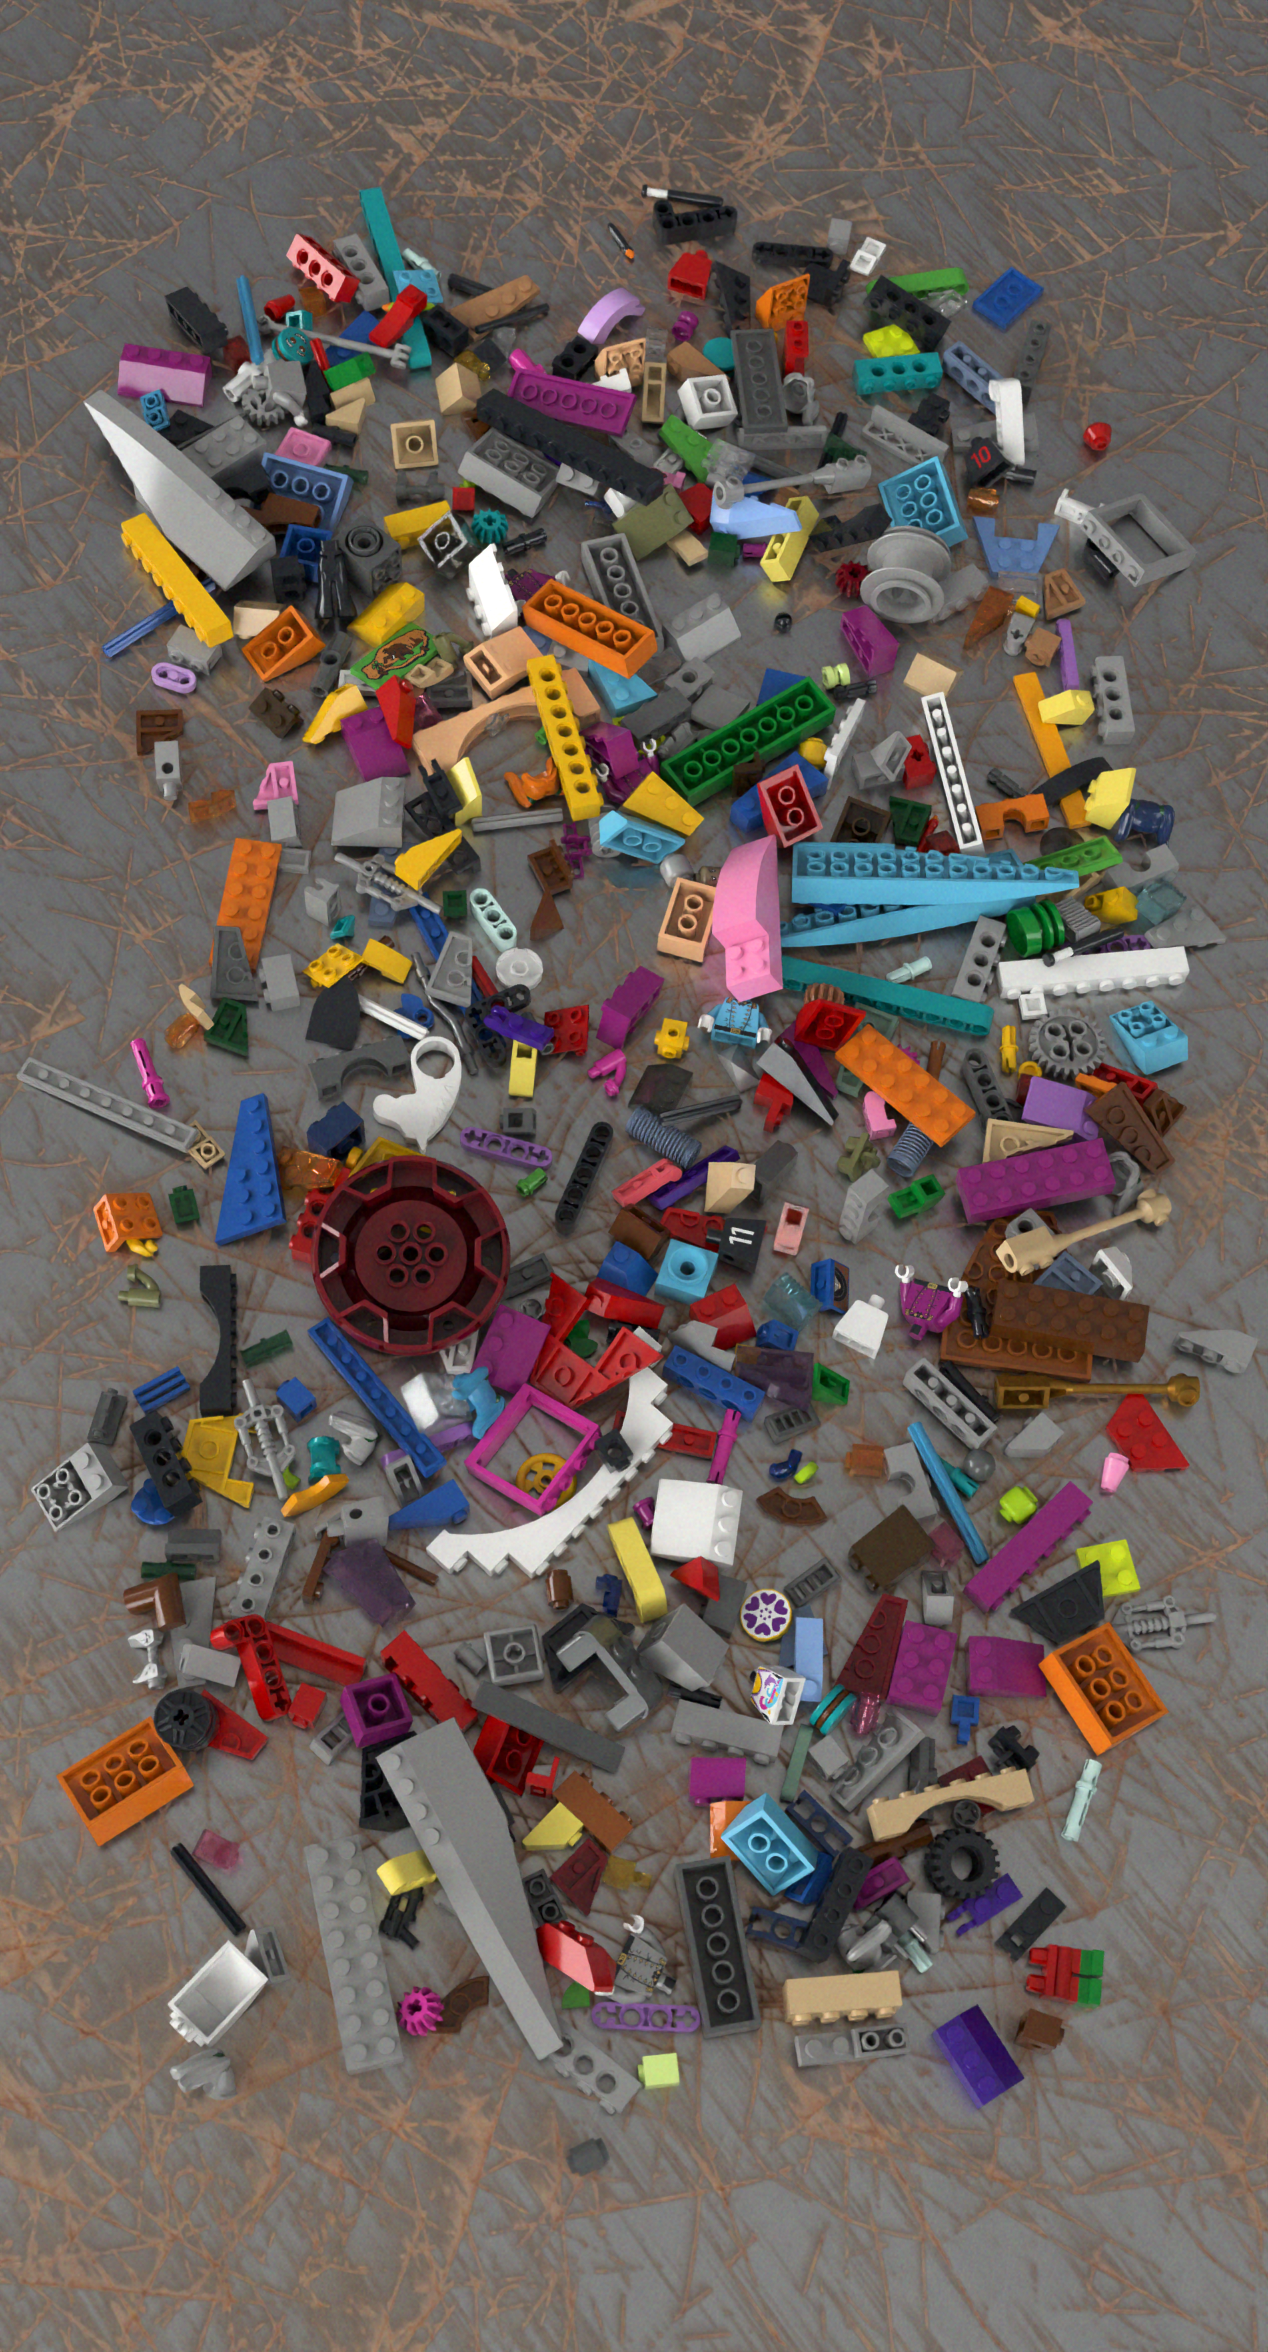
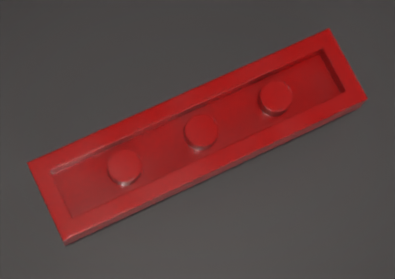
M617 1410L612 1430L617 1428L619 1432L621 1431L626 1412ZM673 1423L672 1437L664 1445L659 1443L657 1448L711 1459L717 1432Z

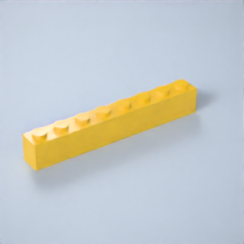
M141 513L121 523L123 542L126 546H131V550L137 560L141 559L145 571L152 573L154 582L158 587L162 586L168 600L172 599L179 614L183 613L187 625L195 629L198 639L201 642L204 641L209 648H212L234 637L228 617L146 513Z

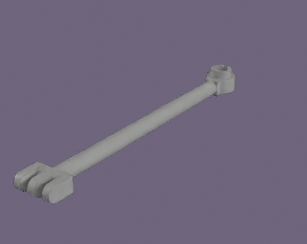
M261 315L256 319L257 323L260 324L258 325L259 333L263 335L271 332L280 333L283 329L291 327L275 323L267 315ZM264 325H269L267 328L262 329ZM297 328L305 333L310 340L320 338L321 342L360 352L368 351L369 354L390 358L391 366L405 369L407 364L399 360L408 361L409 358L407 354L402 352L410 353L412 349L407 345L396 343L395 349L391 350Z

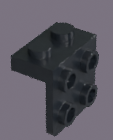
M842 259L836 271L815 263H809L802 274L809 273L810 275L807 299L831 308L835 300L839 299L844 285L848 284L852 274L849 271L850 261Z

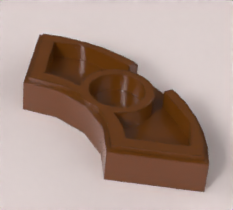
M778 1486L756 1498V1502L764 1512L775 1520L787 1525L812 1526L827 1520L826 1514L814 1496L806 1499L794 1498L785 1494Z
M480 1976L466 1980L450 1991L441 2001L445 2009L439 2015L442 2016L443 2021H436V2031L431 2030V2034H460L462 2023L469 2013L477 2008L489 2006V1976Z

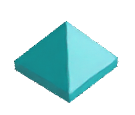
M349 915L339 918L330 934V938L353 937L355 916Z

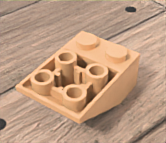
M641 338L604 348L595 360L594 376L596 381H601L600 377L607 375L608 378L620 373V369L626 367L631 387L643 384L646 339Z
M518 626L481 643L463 656L466 668L493 701L527 676V659L543 655L521 626Z

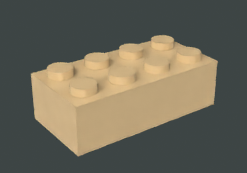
M899 1971L787 1979L782 1987L785 2023L792 2022L794 2027L809 2025V2021L820 2020V2024L837 2023L839 2018H848V2022L864 2021V2017L875 2015L876 2020L891 2019L892 2015L896 2014L903 2005Z

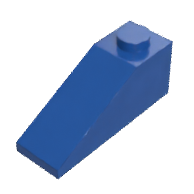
M454 1479L389 1516L388 1529L391 1531L448 1526L453 1522L457 1524L467 1518L468 1513H470V1504Z

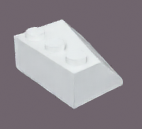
M495 543L490 544L469 564V588H467L468 598L470 602L474 601L476 617L477 619L481 618L483 622V633L485 636H489L490 639L516 628L518 621V610L508 583L504 584L505 576L502 563H496L497 549Z

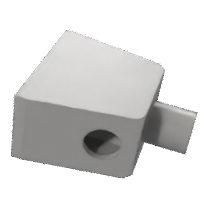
M178 741L154 742L156 780L159 791L163 792L164 800H176L177 791L183 790L182 756Z
M384 1496L342 1506L341 1520L326 1522L328 1537L342 1535L344 1545L347 1548L386 1546L389 1516Z

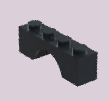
M262 464L251 467L249 470L217 484L233 500L247 499L256 505L261 504L264 500L266 501L269 493L276 494L271 479Z
M878 503L865 507L853 518L843 523L836 515L821 518L808 537L820 553L878 539L890 525L892 518L883 506Z

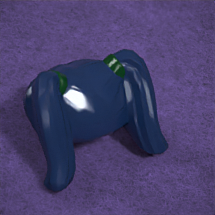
M1131 798L1129 805L1121 814L1119 830L1113 837L1116 842L1124 841L1130 829L1138 832L1155 833L1158 846L1166 844L1169 848V839L1175 820L1173 807L1170 805H1159L1153 801Z

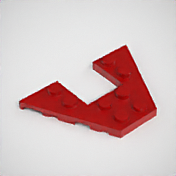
M551 1272V1287L549 1297L545 1299L546 1311L542 1316L541 1322L552 1327L531 1372L529 1383L557 1402L574 1410L664 1357L639 1336L623 1326L597 1365L594 1367L563 1342L591 1303V1300L560 1276Z

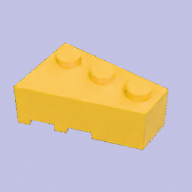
M653 771L645 777L618 808V810L629 813L643 821L669 829L683 839L690 836L705 819Z

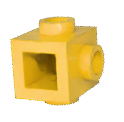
M664 1018L661 1031L657 1030L654 1044L658 1045L657 1054L670 1059H681L682 1051L688 1050L690 1036H686L688 1022Z

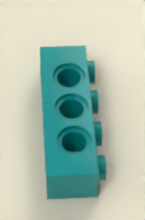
M938 352L854 360L852 371L857 395L939 387L943 374Z

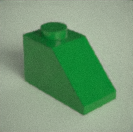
M367 351L323 372L331 391L334 392L375 373L376 369Z

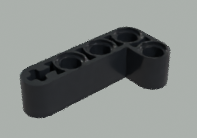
M659 200L653 206V226L659 242L665 245L730 235L736 230L738 212L732 206H721L678 214L674 213L671 203L666 200Z

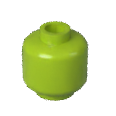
M1014 1486L1000 1498L999 1502L1002 1509L999 1512L1008 1523L1015 1521L1017 1524H1023L1037 1512L1036 1503L1038 1500L1026 1486L1023 1488Z

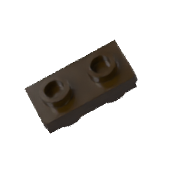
M759 751L754 752L752 763L743 762L733 765L730 787L731 798L742 797L763 779L762 773H765V761L760 759Z

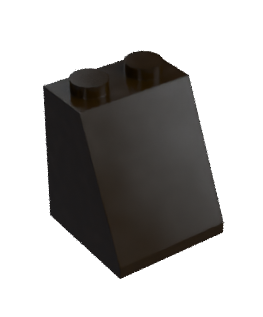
M903 1504L853 1544L849 1550L848 1555L850 1557L848 1559L856 1570L860 1569L863 1573L867 1586L872 1591L876 1590L880 1596L930 1560L936 1545Z

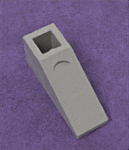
M1235 1329L1178 1332L1172 1344L1183 1352H1192L1201 1356L1207 1362H1215L1225 1366L1228 1371L1243 1374L1249 1365L1258 1339Z

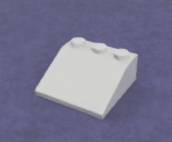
M660 1479L649 1554L685 1564L702 1556L717 1566L718 1572H723L731 1567L734 1560L743 1491L719 1484Z

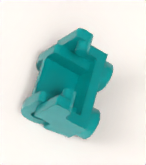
M312 1437L307 1442V1449H310L311 1475L308 1477V1483L316 1484L325 1475L341 1474V1467L339 1464H336L335 1455L339 1454L340 1443L339 1440H335V1437Z

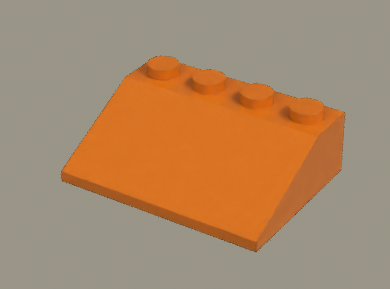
M1110 1622L1053 1651L1038 1664L1097 1756L1117 1746L1169 1713Z
M151 1716L56 1776L98 1847L194 1786L186 1769L171 1746L164 1742L156 1733L154 1720Z

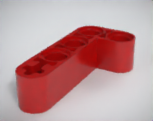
M251 1614L230 1620L214 1628L210 1634V1642L215 1649L221 1651L237 1647L259 1716L265 1721H273L289 1713L288 1710L292 1704L264 1618L258 1614Z

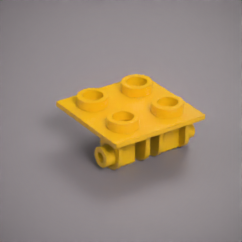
M337 943L317 960L312 961L302 973L312 978L310 983L313 987L316 988L317 986L321 987L324 985L329 988L365 960V958Z

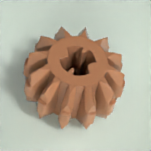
M814 983L813 985H808L803 999L804 1004L821 998L843 1005L844 993L839 987H834L832 984Z

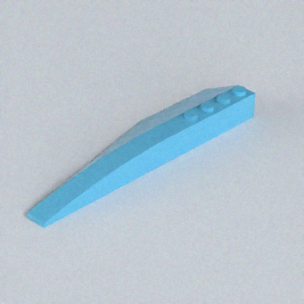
M796 842L793 844L792 903H823L827 905L832 903L847 905L869 904L872 906L880 904H961L1030 897L1079 888L1078 871L1053 867L1039 870L1035 865L1026 863L1023 867L1011 866V861L1001 860L1000 864L991 863L990 858L950 853L949 856H944L936 850L922 853L916 852V847L906 846L905 850L895 849V844Z

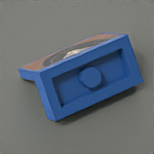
M831 1258L812 1263L810 1310L818 1313L833 1309L841 1314H846L849 1307V1267Z

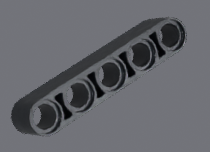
M598 1122L592 1127L556 1209L555 1229L562 1235H569L577 1228L612 1147L613 1127L607 1122ZM602 1134L607 1136V1138L599 1139L597 1136ZM596 1155L598 1159L592 1160L588 1156ZM584 1175L589 1177L590 1179L584 1181L579 1179L578 1177ZM576 1196L579 1197L581 1200L575 1202L570 1200L569 1198ZM563 1217H568L572 1221L565 1223L562 1222L560 1219Z

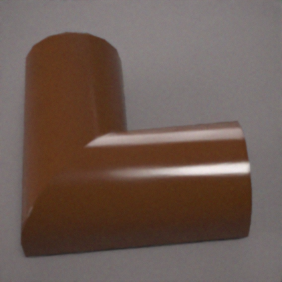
M173 1572L124 1591V1603L131 1614L139 1615L155 1609L159 1631L166 1632L186 1624L177 1573Z

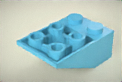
M1151 1000L1109 1016L1134 1064L1145 1075L1188 1060V1037Z

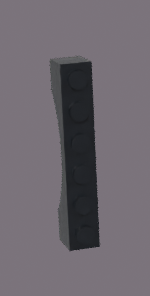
M231 1265L200 1266L201 1296L215 1315L220 1329L219 1350L215 1363L200 1384L199 1409L202 1418L222 1415L223 1417L233 1416V1408L238 1407L237 1392H233V1384L238 1382L237 1368H233V1360L237 1359V1344H233V1336H237V1320H233V1312H237V1297H233V1289H237V1274H232Z

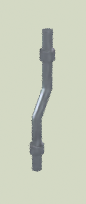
M414 952L411 954V958L416 968L415 975L418 982L422 983L425 991L431 974L428 967H425L420 953ZM426 995L430 1006L451 1025L459 1045V1054L465 1060L470 1074L477 1073L479 1069L473 1057L475 1053L472 1045L467 1042L459 1019L437 998Z

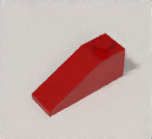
M394 674L375 692L392 740L406 749H410L412 747L416 699L412 691V684L407 679H402Z
M1102 1062L1098 1069L1095 1068L1093 1074L1087 1073L1088 1076L1093 1075L1109 1083L1119 1084L1120 1082H1125L1144 1112L1143 1104L1145 1100L1156 1089H1159L1158 1084Z
M599 1277L587 1286L585 1296L591 1300L586 1310L605 1318L649 1328H659L666 1307L664 1304Z

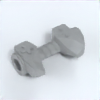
M158 1628L145 1629L141 1633L128 1638L131 1647L147 1648L149 1664L133 1678V1683L139 1685L147 1684L149 1690L165 1688V1678L168 1675L165 1666H161L159 1662L158 1645L162 1643L163 1632L159 1631Z

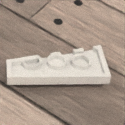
M857 698L854 706L849 705L845 716L847 719H842L838 729L840 733H835L832 739L831 746L833 747H828L824 760L827 763L824 776L829 779L827 790L831 787L833 775H836L842 756H845L850 740H852L862 718L866 703L863 699Z

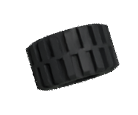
M972 1828L947 1829L943 1831V1834H937L934 1837L936 1841L930 1842L927 1847L931 1850L930 1853H925L924 1859L928 1860V1865H924L925 1871H930L931 1874L927 1877L929 1882L935 1883L934 1888L937 1891L943 1892V1895L947 1897L972 1899L976 1898V1896L984 1895L986 1893L985 1889H991L994 1885L991 1880L997 1879L999 1873L995 1872V1868L1000 1867V1861H995V1856L999 1854L997 1849L991 1848L994 1844L992 1840L985 1839L986 1835L984 1833L976 1832V1829ZM961 1846L970 1853L972 1858L971 1872L963 1880H960L954 1874L951 1866L952 1856Z

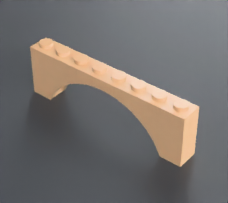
M576 667L563 670L561 680L567 683L568 694L566 695L568 699H572L574 706L572 714L574 718H578L580 729L599 722L601 708ZM531 686L522 687L514 693L503 695L495 701L481 704L473 710L462 712L454 718L440 721L430 728L421 729L413 734L412 749L423 767L426 768L428 776L436 773L431 765V760L436 758L441 770L443 769L446 773L460 762L469 744L490 726L515 717L540 716Z

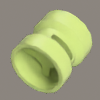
M846 663L838 664L836 667L825 666L822 668V678L826 689L834 688L836 685L845 686L850 684V673Z

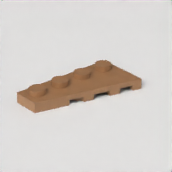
M526 274L453 307L448 312L469 328V337L476 343L491 331L477 335L475 333V326L514 314L538 296L540 288Z

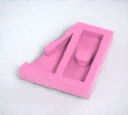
M293 761L270 763L266 771V777L262 780L259 787L258 796L253 801L254 810L268 809L267 801L292 796L296 805H299Z

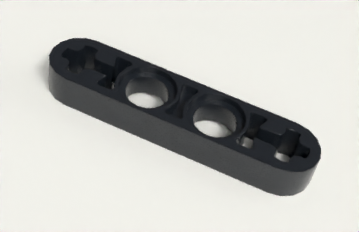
M757 242L752 248V259L761 264L807 268L809 263H815L828 269L832 266L833 252L824 247ZM784 252L787 254V256L780 257L777 255V253ZM805 254L808 256V258L801 259L798 257V255Z

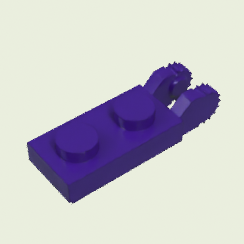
M500 1005L493 1006L491 1009L492 1015H486L483 1020L487 1027L499 1032V1034L541 1051L554 1036V1029L515 1013H510L507 1008Z
M1008 1873L994 1881L991 1889H985L986 1893L984 1895L967 1899L960 1907L946 1916L950 1922L959 1918L964 1912H967L972 1919L958 1928L956 1932L959 1937L975 1926L978 1928L1023 1897Z

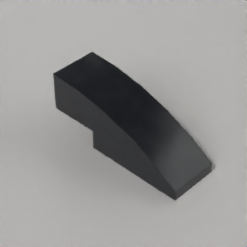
M316 360L311 361L307 376V401L312 426L315 422L326 425L325 415L329 414L328 407H331L330 391Z

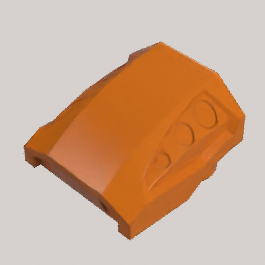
M752 1801L710 1803V1859L730 1855L731 1861H741L722 1840L721 1834L742 1809Z

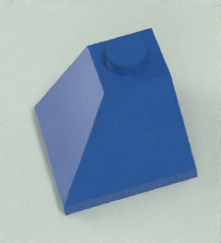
M616 1241L604 1259L596 1278H602L646 1297L655 1283L658 1273L638 1252Z

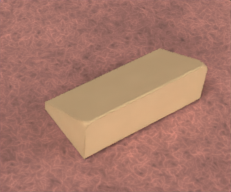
M365 377L330 393L332 411L338 410L362 397L365 399L366 407L375 403V396L369 378Z

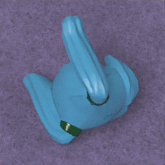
M486 1366L479 1367L470 1374L464 1372L456 1375L452 1385L454 1388L459 1389L454 1390L451 1396L460 1401L466 1399L469 1413L476 1410L477 1417L473 1425L472 1434L477 1439H482L486 1430L505 1409V1399L499 1393H495L488 1381L489 1371Z

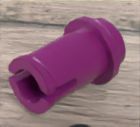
M764 541L763 544L743 543V558L763 557L768 544Z

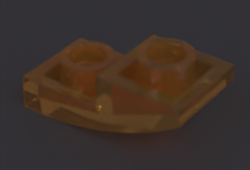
M234 790L211 792V800L208 801L197 800L195 802H188L191 823L221 816L237 807Z

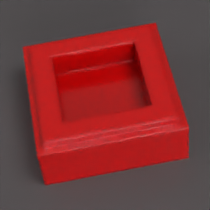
M453 487L452 510L474 511L475 488Z

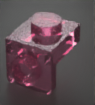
M204 1829L191 1855L219 1870H228L229 1867L236 1863L239 1857L238 1849L240 1844L230 1842L214 1832Z

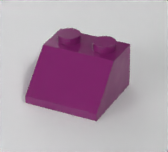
M691 1757L688 1768V1802H694L695 1806H710L711 1802L743 1801L746 1758Z

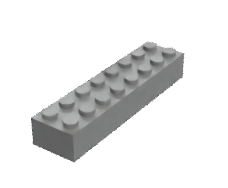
M359 1834L305 1846L304 1850L348 2075L403 2063L404 2057Z

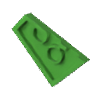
M671 414L659 431V435L675 454H679L685 462L684 466L687 470H691L698 478L697 482L704 484L711 468H715L723 451Z

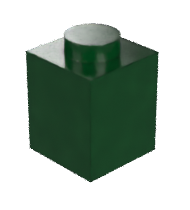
M711 532L707 563L733 567L734 559L739 558L741 545L737 544L738 535Z

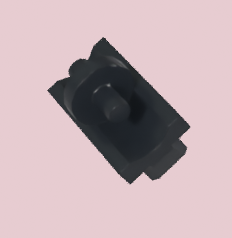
M1015 1725L1008 1728L1003 1726L988 1743L994 1748L993 1752L999 1758L994 1764L997 1768L1005 1764L1007 1768L1015 1766L1016 1771L1026 1769V1773H1028L1037 1763L1036 1759L1040 1753L1034 1746L1028 1745L1024 1749L1017 1742L1022 1735Z

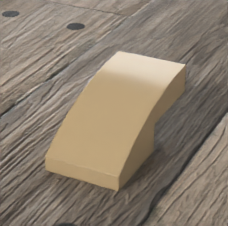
M682 530L666 542L676 556L681 555L688 566L708 557V551L686 530Z
M435 657L426 666L418 663L404 676V679H407L411 684L419 688H426L444 680L454 672L452 664Z
M181 983L178 987L184 1004L201 1026L208 1031L214 1023L204 1011L206 1005L194 991Z

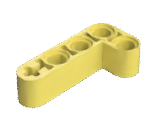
M633 1517L608 1524L607 1531L633 1591L640 1621L644 1623L668 1613L665 1591Z
M423 1849L392 1858L376 1871L392 1896L439 1881Z

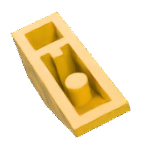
M458 828L411 847L405 854L401 853L395 861V875L418 891L462 842V831Z

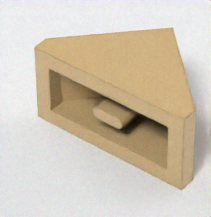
M362 397L325 415L326 426H337L340 430L356 433L357 438H359L366 417L365 399Z

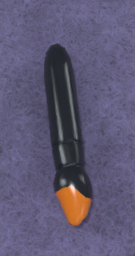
M609 222L608 229L622 248L624 254L633 259L635 256L633 248L628 245L618 228Z

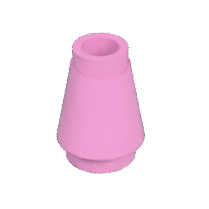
M1109 1453V1456L1104 1461L1101 1489L1112 1493L1116 1492L1129 1468V1459L1117 1453Z

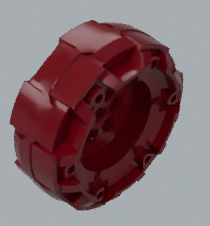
M404 1155L389 1157V1160L375 1162L351 1175L343 1184H340L326 1201L318 1217L311 1243L313 1280L317 1293L329 1315L338 1326L358 1342L392 1355H429L451 1348L470 1337L485 1324L497 1308L505 1291L510 1272L511 1250L508 1231L501 1212L490 1194L477 1180L465 1171L452 1164L437 1161L436 1158L427 1156ZM396 1226H401L406 1230V1234L400 1239L394 1238L391 1235L392 1229ZM428 1227L432 1234L427 1239H421L417 1235L418 1229ZM389 1248L392 1251V1257L385 1261L379 1259L378 1252L380 1249ZM409 1248H413L418 1252V1257L414 1261H408L403 1256L404 1252ZM434 1249H440L444 1253V1257L438 1262L432 1261L429 1257L430 1252ZM333 1254L339 1255L338 1262L331 1261ZM486 1257H490L493 1261L489 1266L483 1263V1259ZM395 1270H400L405 1275L404 1280L400 1283H394L390 1279L391 1273ZM427 1271L431 1276L430 1280L424 1284L419 1283L416 1280L418 1272ZM370 1320H374L376 1322V1327L374 1329H369L367 1327V1323ZM445 1322H451L453 1328L448 1331L443 1328Z

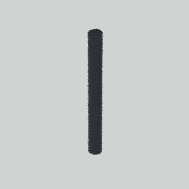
M544 303L475 326V333L479 335L548 312L549 305Z

